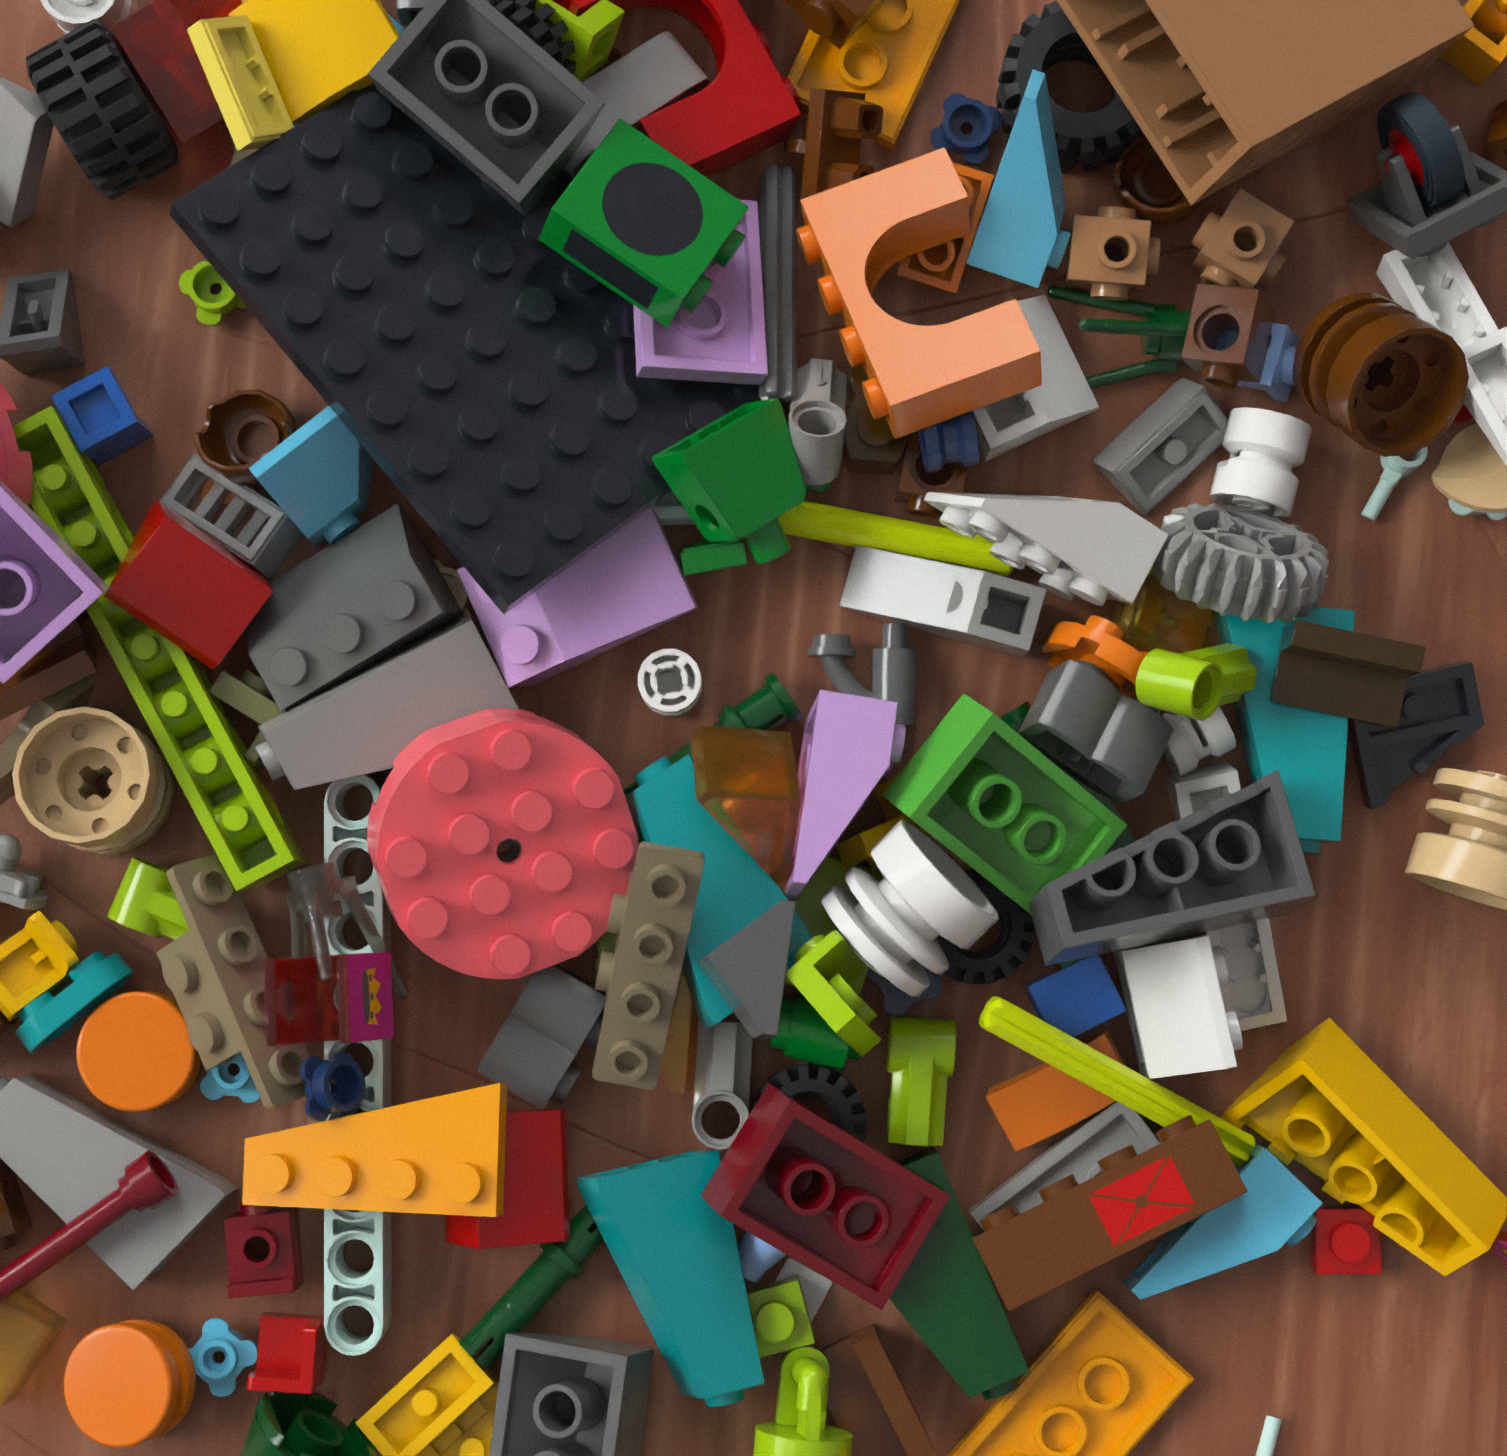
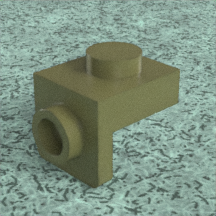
M247 669L240 679L222 671L209 691L212 695L259 724H263L285 712L280 711L263 679ZM259 732L245 754L244 760L253 766L265 769L266 767L255 749L257 745L265 742L263 735Z

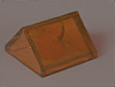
M698 726L690 732L697 801L758 865L780 885L789 879L801 803L791 733L785 731Z

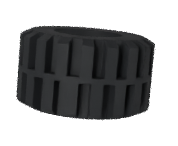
M1057 0L1044 5L1040 18L1032 13L1022 23L1019 35L1014 33L1008 45L998 78L999 86L996 93L997 108L1003 109L1001 119L1005 133L1012 131L1033 69L1043 73L1056 63L1066 60H1078L1093 65L1104 74ZM1109 80L1113 101L1105 108L1096 112L1077 113L1069 111L1058 105L1049 95L1061 173L1072 174L1076 164H1083L1085 173L1097 171L1105 159L1111 165L1116 162L1123 150L1133 143L1138 136L1142 135L1143 131Z
M93 19L26 56L27 73L40 101L77 163L100 193L114 200L179 163L178 147L172 134L133 66L106 26Z

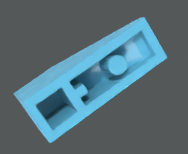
M1033 69L966 264L1038 288L1046 265L1056 269L1059 268L1071 233L1059 229L1066 208V200L1046 75Z
M1256 1144L1255 1149L1250 1153L1248 1162L1243 1166H1235L1248 1192L1170 1231L1122 1282L1141 1300L1276 1252L1285 1243L1292 1247L1299 1243L1313 1229L1317 1222V1218L1313 1213L1323 1203L1265 1147Z

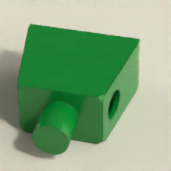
M778 398L744 403L651 457L656 468L696 527L709 542L736 541L745 538L757 564L774 560L791 549L778 517L802 503L806 497V489L783 408Z

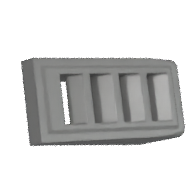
M195 453L160 500L161 503L202 530L221 546L268 579L275 575L303 535L282 508L246 485L233 483L212 471L202 461L201 457ZM208 479L215 484L195 512L188 509ZM228 494H232L234 497L216 523L214 525L211 524V519L219 510ZM251 508L256 510L236 539L233 538L232 534Z

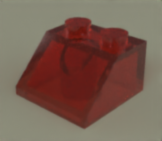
M157 0L110 28L118 45L183 148L226 123L187 29L200 19L230 17L229 13L243 4L241 0Z

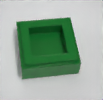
M742 538L736 541L722 542L702 540L682 544V547H679L684 575L748 564Z

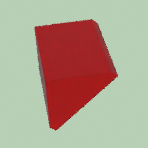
M157 500L149 509L104 597L211 669H214L220 664L274 590L263 574Z
M541 1109L507 1110L503 1215L498 1217L445 1215L446 1242L474 1249H490L570 1240L565 1109H544L543 1111Z

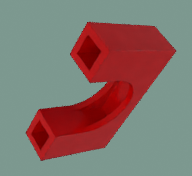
M600 0L552 1L579 17ZM608 0L624 11L639 7H658L680 14L702 32L714 56L715 79L706 88L639 119L636 127L638 131L705 177L784 141L785 138H789L801 116L798 93L787 77L780 76L770 58V46L764 31L757 23L751 24L740 4V0Z

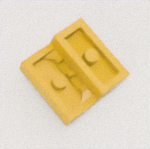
M247 0L229 13V16L247 15L290 119L292 123L298 125L333 104L351 90L358 91L374 84L368 75L369 71L400 36L379 0Z
M455 1333L447 1337L355 1422L382 1456H489L500 1378L491 1369L487 1370L476 1361L478 1359L476 1354L470 1356L459 1344L460 1338Z

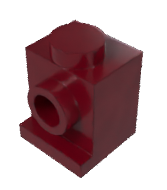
M240 1201V1212L232 1213L224 1218L229 1285H227L228 1299L296 1291L304 1284L298 1208L242 1205V1201ZM252 1237H263L269 1243L270 1252L266 1259H257L251 1255L249 1241Z

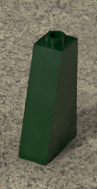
M931 1147L898 1161V1163L949 1194L950 1198L889 1299L970 1398L981 1393L984 1400H990L1016 1389L1020 1385L1017 1377L1029 1373V1369L982 1257L972 1239V1233L938 1152L934 1147Z

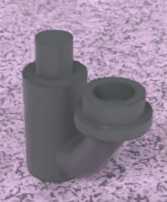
M882 624V648L873 649L872 691L862 686L845 661V659L855 658V649L850 648L851 636L840 634L813 635L812 647L808 648V657L820 659L824 671L837 692L898 702L895 723L903 724L905 727L916 726L917 650L908 648L907 624Z

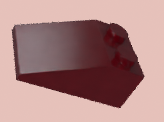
M770 1083L700 1195L721 1217L881 1310L884 1308L950 1198V1195Z

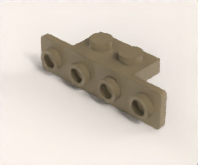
M646 841L641 842L638 846L634 870L630 872L626 895L613 893L606 932L618 934L614 953L601 951L595 982V990L606 991L604 1015L592 1069V1077L597 1081L652 1090L657 1085L705 864V856L702 852Z
M217 854L173 866L167 871V878L190 931L156 953L162 965L164 980L169 989L173 991L188 1027L190 1042L198 1051L205 1070L208 1071L225 1065L243 1055L262 1103L267 1110H272L306 1097L304 1090L305 1081L300 1075L302 1062L307 1057H310L305 1044L296 1043L269 1047L266 1043L263 962L268 957L240 891L235 890Z

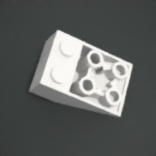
M928 492L924 498L925 502L943 512L939 519L940 523L967 538L973 539L976 534L993 544L989 553L1011 567L1023 570L1025 565L1029 566L1042 575L1038 584L1046 588L1047 591L1070 601L1076 594L1080 598L1098 606H1103L1106 599L1133 603L1168 537L1167 533L1119 502L1063 496Z

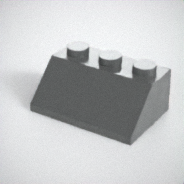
M430 0L368 73L379 92L524 216L567 167L605 106L603 100L486 0Z
M397 503L269 582L274 591L246 627L245 633L251 660L280 711H285L443 627L464 613L402 504Z
M506 1333L489 1456H640L655 1348L597 1337Z

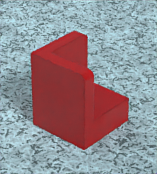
M264 1312L260 1315L257 1366L248 1375L247 1390L312 1394L324 1381L327 1347L324 1316Z

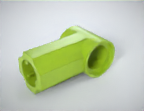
M1230 643L1183 653L1155 648L1149 651L1142 660L1136 677L1135 691L1138 700L1143 705L1204 721L1211 717L1218 706L1237 702L1246 691L1255 689L1258 667L1251 663L1246 648Z
M132 857L107 917L126 927L158 938L161 935H165L176 940L190 931L166 873L169 869L137 857Z
M891 1015L887 1047V1073H891L887 1117L888 1142L912 1146H943L947 1077L952 1078L955 1062V1020Z

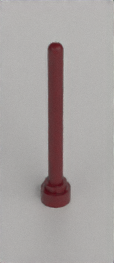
M152 1151L142 1154L125 1166V1175L118 1179L119 1187L2 1269L0 1271V1303L133 1209L142 1212L147 1207L156 1210L179 1193L177 1182L162 1159Z

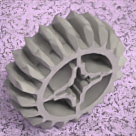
M1195 503L1187 505L1186 508L1172 509L1170 515L1164 516L1161 530L1167 533L1168 537L1153 563L1152 573L1160 580V584L1165 589L1175 591V595L1180 600L1193 601L1199 609L1208 608L1217 611L1221 617L1228 614L1240 617L1243 621L1251 618L1259 619L1267 624L1274 622L1275 619L1283 622L1294 621L1295 618L1309 616L1311 609L1316 608L1319 595H1323L1328 579V574H1326L1329 563L1327 559L1328 551L1312 534L1303 533L1299 525L1282 522L1279 516L1270 517L1261 514L1258 509L1249 511L1240 509L1236 505L1222 507L1216 503L1208 504L1207 507Z

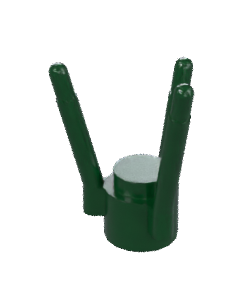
M1050 286L1047 289V295L1051 298L1143 317L1142 321L1082 319L1079 322V328L1082 331L1140 335L1142 354L1153 355V360L1085 377L1090 389L1151 374H1175L1177 362L1184 361L1181 356L1192 310H1176L1175 304H1150L1129 299L1127 301L1090 298L1091 292L1074 288Z

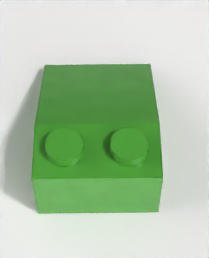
M964 693L882 794L883 797L1029 914H1031L1029 901L1047 883L1102 857L1127 827L1124 821L998 716Z

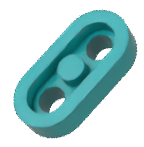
M101 951L91 954L70 971L69 976L74 981L56 997H53L49 991L45 992L18 1013V1017L22 1020L23 1024L15 1031L16 1036L31 1054L40 1051L63 1035L126 984L134 975L133 970L118 952L107 958Z

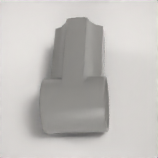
M811 358L806 365L797 368V396L790 401L787 426L803 482L806 485H823L832 482L838 476L841 469L847 423L845 415L847 374L841 372L835 366L833 360Z
M698 1021L694 1099L691 1117L692 1128L699 1141L707 1147L718 1150L730 1148L749 1116L753 1038L742 1023L718 1022L716 1025L705 1029L701 1021ZM722 1100L735 1106L739 1113L740 1121L734 1134L727 1138L719 1139L712 1137L705 1131L702 1126V1114L707 1105L714 1101Z

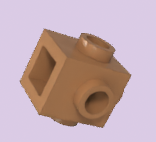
M1240 188L1222 216L1213 211L1209 212L1190 243L1201 250L1190 268L1201 274L1199 280L1202 284L1253 289L1258 284L1267 289L1287 258L1286 255L1277 251L1293 225L1294 220Z
M1099 207L1098 216L1074 214L1069 224V232L1071 234L1067 246L1064 286L1091 288L1090 298L1127 301L1129 291L1139 292L1145 286L1146 276L1156 277L1160 257V238H1150L1151 221L1137 220V210L1125 207ZM1109 246L1117 248L1122 255V261L1114 262L1108 259L1104 248Z

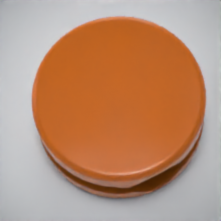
M157 991L127 992L107 999L88 1016L81 1028L77 1041V1065L87 1088L106 1105L127 1112L149 1111L175 1102L194 1085L200 1075L203 1063L198 1051L190 1042L188 1027L175 997Z
M136 1318L103 1326L86 1335L77 1344L69 1357L64 1375L66 1405L76 1425L93 1441L114 1448L138 1445L147 1440L165 1435L183 1420L194 1397L196 1384L195 1368L191 1354L183 1340L171 1328L158 1321Z

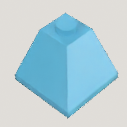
M330 406L322 410L248 468L306 538L317 548L326 541L330 545L357 529L361 524L357 516L363 513L368 506L373 458Z

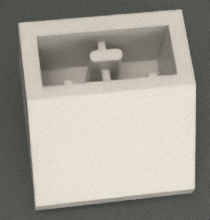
M1046 295L1017 301L1041 351L1042 385L973 410L979 452L984 462L1099 409V405Z
M1188 935L1113 951L1138 1069L1141 1075L1154 1079L1237 1067L1234 1051L1243 1048L1241 1029L1234 1010L1225 1012L1220 986L1226 985L1229 982L1227 965L1221 947H1211L1209 935Z

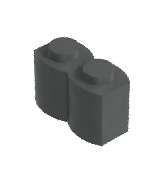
M1069 659L1048 672L1018 734L1049 760L1069 768L1078 779L1091 789L1122 804L1145 792L1174 729L1160 716V711L1157 708L1143 705L1136 696L1127 697L1122 695L1108 680L1107 674L1100 667L1090 662Z
M559 964L534 972L476 1071L495 1083L508 1081L507 1090L542 1111L550 1098L562 1104L582 1071L571 1064L584 1042L594 1048L598 1044L604 1015L606 992L595 990L594 985Z

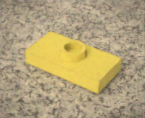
M247 15L200 19L187 29L237 151L261 148L269 142L281 138L282 134L294 128Z

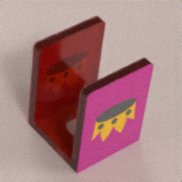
M391 952L264 959L263 974L267 1046H285L320 1041L354 1043L394 1038ZM337 985L339 1011L336 1008L333 999L334 990Z

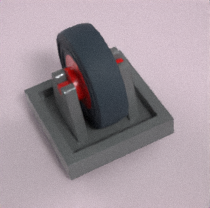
M1408 92L1386 103L1377 112L1376 126L1382 150L1377 152L1375 156L1381 182L1346 200L1354 223L1413 260L1417 257L1429 256L1439 252L1447 245L1449 240L1474 227L1490 225L1499 220L1503 213L1507 211V171L1468 150L1460 127L1458 125L1450 127L1448 121L1442 117L1433 103L1421 93Z

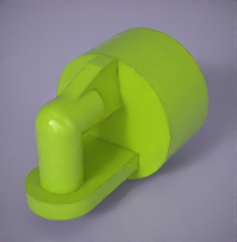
M806 1345L788 1350L783 1356L779 1369L775 1421L756 1425L753 1456H852L853 1434L838 1427L825 1425L830 1369L826 1357L817 1348Z

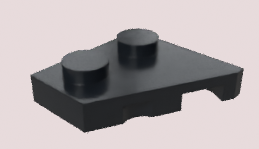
M1464 660L1421 670L1419 674L1408 677L1400 721L1395 727L1388 728L1348 719L1365 807L1369 809L1382 807L1390 800L1387 796L1415 774L1422 775L1441 759L1443 752L1453 744H1461L1484 725L1472 662Z

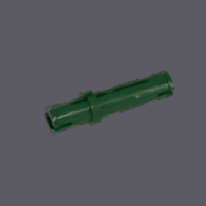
M586 1204L569 1222L570 1240L541 1243L540 1247L544 1251L469 1333L458 1341L466 1352L473 1356L489 1337H492L476 1354L478 1357L476 1361L487 1370H490L496 1359L503 1353L506 1333H521L571 1277L578 1280L586 1271L582 1264L604 1242L596 1223L592 1228L588 1229L595 1221Z

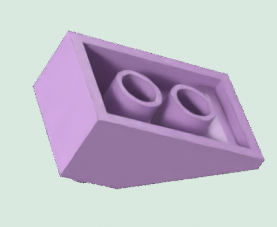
M0 480V681L4 684L107 591L109 587L51 527Z
M653 505L505 614L499 610L464 567L457 570L508 688L532 687L698 608Z
M819 690L803 729L781 890L788 901H795L796 903L868 801L882 778L889 779L893 763L899 764L904 747L906 727L903 724L895 723L898 702Z

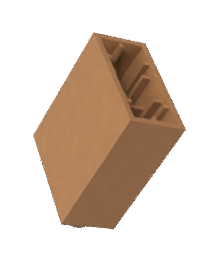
M1057 0L1190 205L1195 204L1406 88L1475 26L1459 0Z

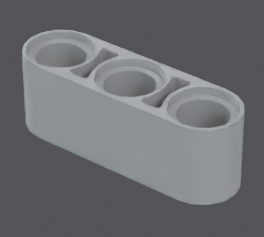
M667 31L655 36L582 82L605 102V106L564 169L571 178H575L619 118L636 129L639 119L692 96L710 84L711 80L671 32Z

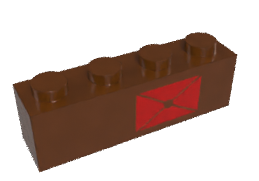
M1186 1116L1156 1132L1161 1144L1137 1155L1131 1144L1099 1160L1097 1163L1102 1171L1101 1174L1081 1184H1078L1074 1174H1071L1038 1191L1043 1203L1021 1214L1014 1203L980 1220L985 1232L972 1239L1008 1311H1012L1247 1193L1248 1191L1211 1120L1209 1119L1196 1126L1192 1116Z

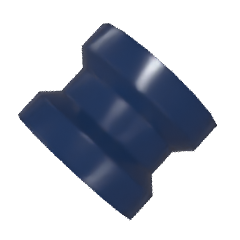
M973 411L918 431L926 473L940 471L945 464L959 462L964 467L978 466L979 445Z

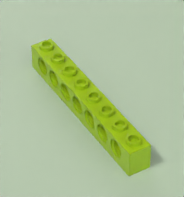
M51 405L12 426L18 451H31L33 485L30 504L34 512L109 587L134 537L96 465L91 459L80 452L59 411ZM105 591L86 610L235 890L252 892L307 862L257 767L244 760L248 750L221 699L209 693L213 684L201 662L104 597L107 592Z

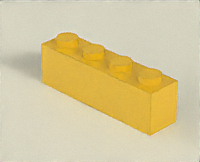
M1330 1017L1289 1046L1220 1116L1221 1119L1240 1129L1243 1125H1246L1270 1142L1267 1150L1286 1165H1289L1294 1159L1324 1180L1325 1184L1321 1190L1341 1204L1345 1201L1357 1204L1375 1216L1373 1222L1375 1228L1443 1276H1447L1490 1250L1507 1217V1197Z

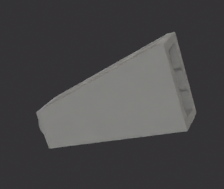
M461 616L259 725L258 728L265 742L257 745L255 749L273 781L285 775L289 784L294 790L394 768L392 762L398 754L425 730L486 708H519L473 621Z
M32 1074L14 1077L11 1081L5 1076L0 1078V1158L66 1224L119 1187L118 1179L125 1175V1166L147 1151H152L159 1156L173 1174L179 1188V1193L156 1210L147 1207L142 1212L133 1209L86 1242L132 1290L148 1282L238 1190L230 1180Z

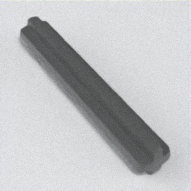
M771 164L760 175V253L768 375L763 383L759 385V397L761 400L778 398L781 405H787L797 396V236L795 231L797 229V174L791 166Z

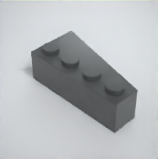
M1276 770L1233 794L1229 793L1176 822L1173 821L1123 848L1120 847L1047 883L1028 904L1045 966L1290 914L1314 897L1315 891L1280 774Z

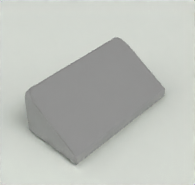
M1 77L0 221L13 228L33 213L54 124L36 93Z
M1181 378L1094 458L1093 462L1140 514L1146 516L1223 444L1228 419L1205 386L1186 378Z

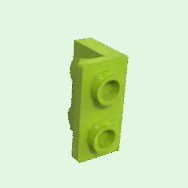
M837 930L832 931L826 937L821 934L811 938L796 952L793 957L795 965L785 975L834 1032L863 1057L882 1040L869 1025L878 1015L858 992L849 985L868 966L854 953L853 948Z

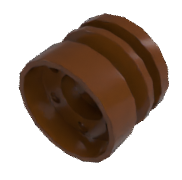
M1375 292L1351 293L1329 303L1309 322L1296 346L1292 370L1297 394L1310 410L1323 417L1330 424L1339 427L1345 435L1365 449L1384 457L1409 455L1431 445L1454 421L1464 403L1469 379L1465 354L1452 336L1429 322L1418 318L1416 314L1404 309L1398 303Z

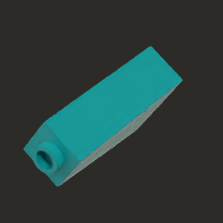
M1316 607L1311 609L1309 616L1295 618V620L1353 631L1355 610ZM1215 611L1214 621L1220 645L1230 643L1246 648L1251 663L1258 667L1255 689L1246 691L1242 694L1239 701L1233 702L1251 784L1278 770L1303 853L1321 854V843L1341 841L1348 719L1279 705L1270 701V691L1283 627L1293 621L1283 622L1275 619L1274 622L1268 624L1259 619L1251 618L1243 621L1240 617L1228 614L1221 617L1220 613Z
M686 755L673 765L664 756L634 777L640 787L633 791L627 802L640 842L646 841L699 851L705 856L704 869L682 970L698 1018L705 1029L733 1013V1010L697 961L781 900L788 899L689 755ZM795 909L786 972L795 965L793 957L796 952L813 938V935Z
M692 1150L577 1177L579 1191L681 1394L704 1399L707 1407H717L739 1402L745 1398L743 1389L764 1384L733 1223L721 1217L700 1196L721 1162L719 1150Z

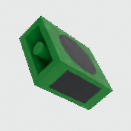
M619 118L551 208L538 240L668 328L682 308L693 314L714 283L705 276L714 262L725 269L746 238L737 228L749 207Z

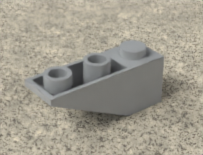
M856 545L839 607L894 623L907 624L912 628L1023 658L1031 647L1046 588L982 570Z

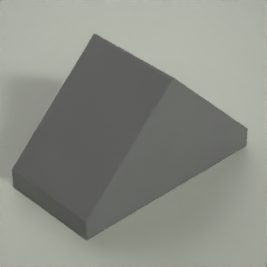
M70 269L12 277L7 280L0 318V358L23 375L85 365L74 282Z
M779 901L697 961L752 1038L767 1040L777 1036L795 901Z

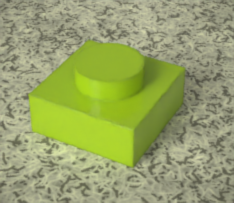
M799 1276L746 1289L760 1358L815 1343L816 1337Z

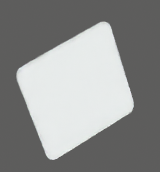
M789 1258L775 1282L799 1276L812 1322L832 1282L800 1262Z

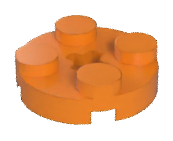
M1091 615L1085 625L1068 621L1055 624L1042 646V653L1053 652L1048 661L1052 669L1069 659L1090 662L1100 667L1107 674L1108 680L1122 695L1127 697H1137L1135 687L1138 669L1142 660L1149 652L1138 651L1122 641L1124 632L1113 622L1096 615Z

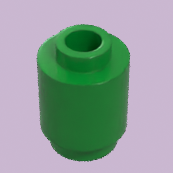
M797 994L796 1000L782 997L777 1036L770 1039L769 1047L784 1050L783 1057L843 1070L846 1058L859 1060L860 1054L834 1032L802 994Z

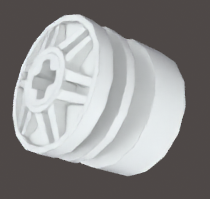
M901 819L871 848V855L884 878L879 881L862 869L852 867L845 875V880L851 892L841 886L834 885L822 896V904L828 916L840 930L842 937L868 967L880 976L885 977L908 995L919 997L930 986V978L924 967L936 974H943L949 968V961L936 940L939 935L960 948L969 949L999 919L998 913L990 900L958 863L922 830L911 822Z

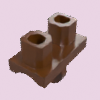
M811 88L809 113L805 114L803 139L785 138L784 151L801 153L799 178H803L801 199L875 173L873 166L859 164L861 139L876 140L877 136L881 133L883 108L877 104L865 101L866 93Z

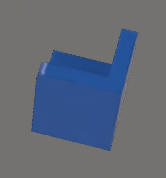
M108 366L51 396L80 452L99 466L153 437L149 425L137 415L117 376Z
M1098 955L1085 957L1051 975L1043 974L1022 984L1038 1018L1072 1037L1127 1011Z

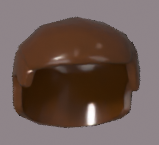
M1144 134L1138 136L1133 143L1122 151L1116 160L1114 187L1117 198L1122 207L1137 210L1136 219L1149 220L1153 225L1167 226L1187 219L1202 204L1203 199L1190 205Z
M237 390L218 403H212L207 406L204 426L201 432L193 433V442L202 461L212 471L233 483L259 484L260 482L248 468L296 432L297 426L288 408L278 398L263 390Z

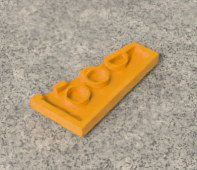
M508 1081L245 1138L242 1205L498 1217L503 1215Z

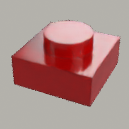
M1320 1206L1313 1213L1317 1218V1222L1311 1230L1312 1271L1316 1274H1381V1231L1373 1226L1375 1216L1360 1206Z

